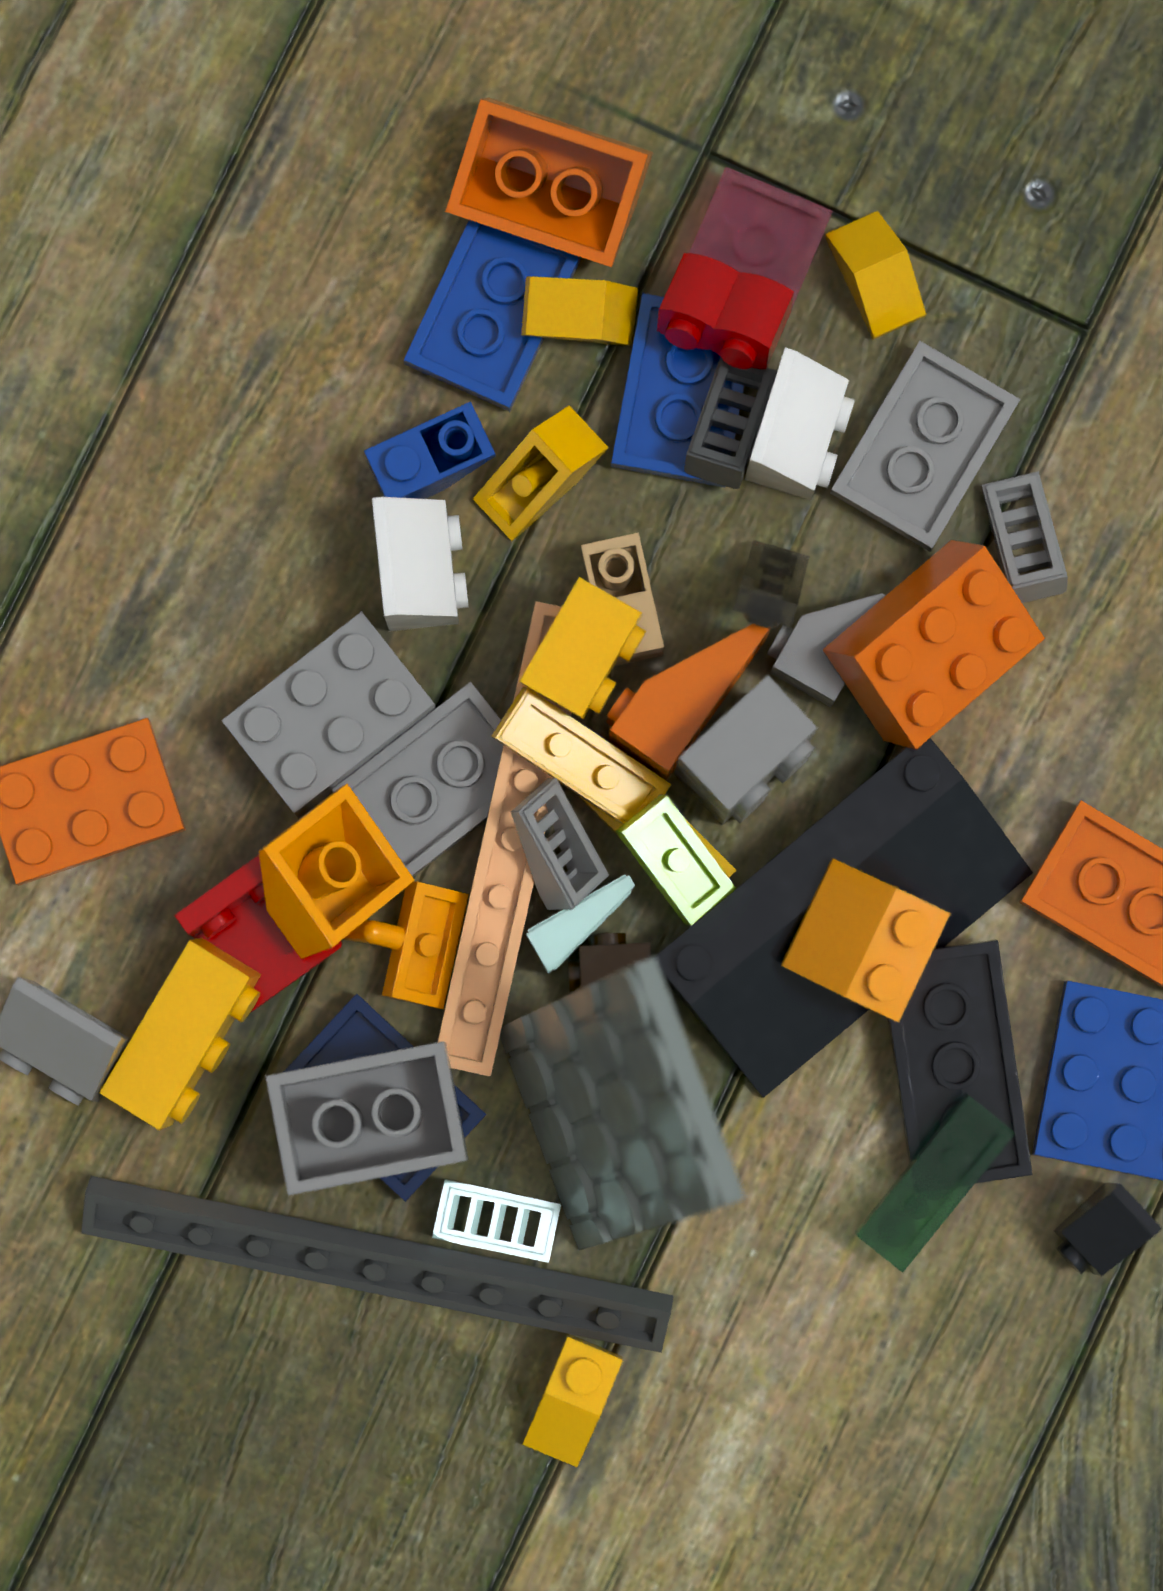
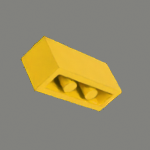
M203 938L189 940L99 1093L158 1130L173 1125L175 1120L181 1124L184 1123L199 1100L200 1093L195 1091L194 1087L203 1072L207 1070L213 1073L230 1047V1043L224 1037L235 1019L242 1023L258 1001L260 992L254 989V986L261 974Z

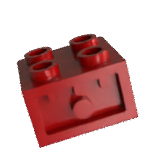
M259 855L174 915L189 936L194 939L203 938L261 974L254 986V989L260 992V996L251 1012L258 1009L340 950L343 945L342 941H340L332 948L301 959L267 912Z

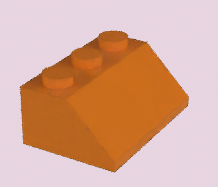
M492 98L480 99L445 212L612 267L634 213L653 152Z

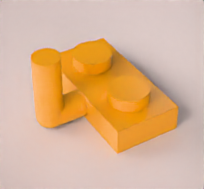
M413 881L405 888L397 926L367 919L343 938L346 941L374 944L392 949L381 996L444 1009L469 894Z

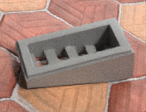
M1039 471L983 484L982 492L1001 571L1020 601L1025 603L1065 593L1067 591L1068 576ZM1028 497L1032 498L1033 505L1001 512L1000 504ZM1035 520L1038 522V527L1007 534L1006 527ZM1043 543L1044 550L1017 557L1013 556L1012 550ZM1045 567H1048V568H1049V569H1044V570H1040V571H1036V572H1032V573H1027V574H1023V575H1019V574H1018V573L1027 572V571H1032V570H1036V569H1040V568H1045Z
M548 778L511 811L533 880L547 910H572L609 876L556 778ZM546 803L548 813L537 822L533 814ZM553 825L555 832L546 839L544 832ZM560 845L561 852L556 856L553 850ZM565 865H566L567 870H568L566 873H565V871H564L563 868H562V867L565 866Z

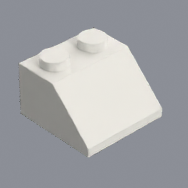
M785 348L751 454L745 480L808 500L812 499L816 485L828 488L838 456L837 454L827 452L833 430L845 433L855 401L844 396L849 380L803 354Z
M398 497L372 498L383 610L389 631L459 624L457 609L469 608L465 573L454 574L451 551L463 550L459 515L448 516L445 500Z

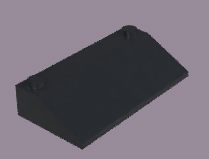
M931 738L917 750L905 748L655 956L665 981L763 1098L869 1010V1008L781 966L831 858L951 913L934 948L945 947L1033 873L964 777Z

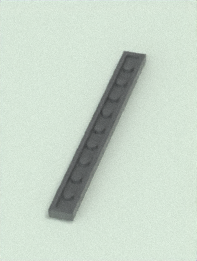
M90 1176L85 1191L82 1234L662 1353L672 1310L673 1295Z

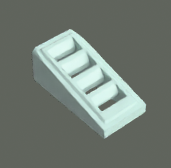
M624 874L586 896L572 910H561L527 930L526 936L548 975L552 971H556L630 896L631 891L635 887L630 875L626 876Z
M445 1179L432 1238L549 1263L561 1204ZM460 1195L472 1197L465 1231L453 1229ZM484 1200L495 1202L488 1237L476 1234ZM507 1205L518 1207L511 1242L500 1239ZM530 1210L542 1212L534 1247L523 1244Z

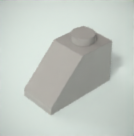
M880 593L802 615L794 629L783 624L767 655L776 659L770 674L832 707L845 682L822 649L886 595Z

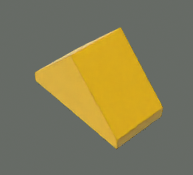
M879 211L825 234V239L873 340L926 316L908 251Z
M526 277L521 335L633 346L638 288L607 280Z

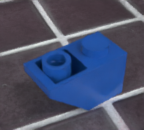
M471 401L364 450L367 463L383 497L427 499L444 491L496 456Z

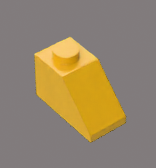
M569 405L533 428L474 496L473 500L503 533L513 541L575 486L609 447Z
M567 1334L522 1445L578 1467L623 1362V1357Z

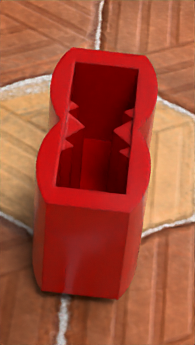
M684 253L660 305L657 331L665 335L670 343L686 350L695 348L712 350L732 367L738 369H767L791 314L794 291L770 278L752 273L738 272L716 259L700 254Z

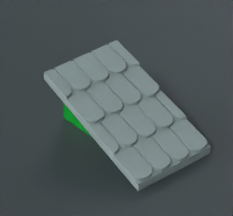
M656 957L620 970L502 1026L500 1033L501 1042L505 1053L510 1055L508 1061L525 1107L530 1109L531 1114H529V1118L546 1164L550 1163L551 1169L549 1172L566 1218L571 1220L572 1225L569 1226L578 1250L710 1212L746 1199Z

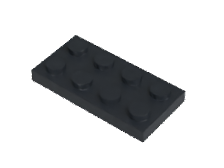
M998 940L934 948L899 1023L888 1018L913 1190L916 1193L1033 1175Z

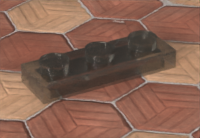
M753 540L733 610L745 613L744 618L747 621L761 627L777 628L779 624L791 627L799 603L809 556Z

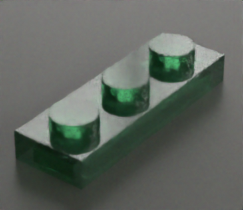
M966 1094L854 1232L855 1235L903 1273L1015 1135V1132Z

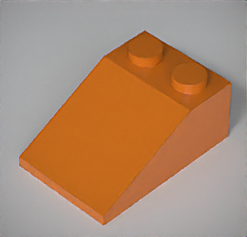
M762 618L645 680L636 693L627 687L607 714L608 720L606 723L612 726L609 733V742L667 781L675 770L679 757L692 746L765 643L772 625Z

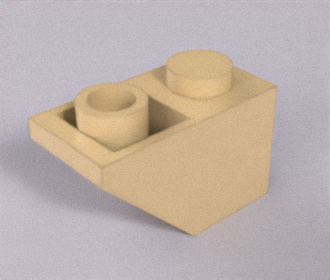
M639 532L581 545L587 582L642 613V618L637 626L646 630L645 636L629 662L619 657L614 666L663 656L664 644Z

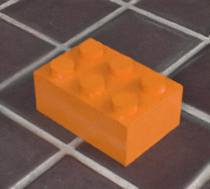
M951 540L822 650L882 739L886 742L917 750L1045 638L986 546Z

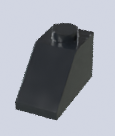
M1104 1183L1066 1218L1054 1232L1063 1241L1056 1249L1079 1274H1082L1089 1268L1093 1274L1103 1276L1148 1242L1163 1228L1122 1184Z

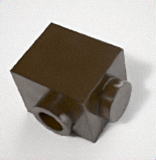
M626 933L590 935L591 946H579L580 959L568 960L570 994L620 970L650 959V942L626 944Z

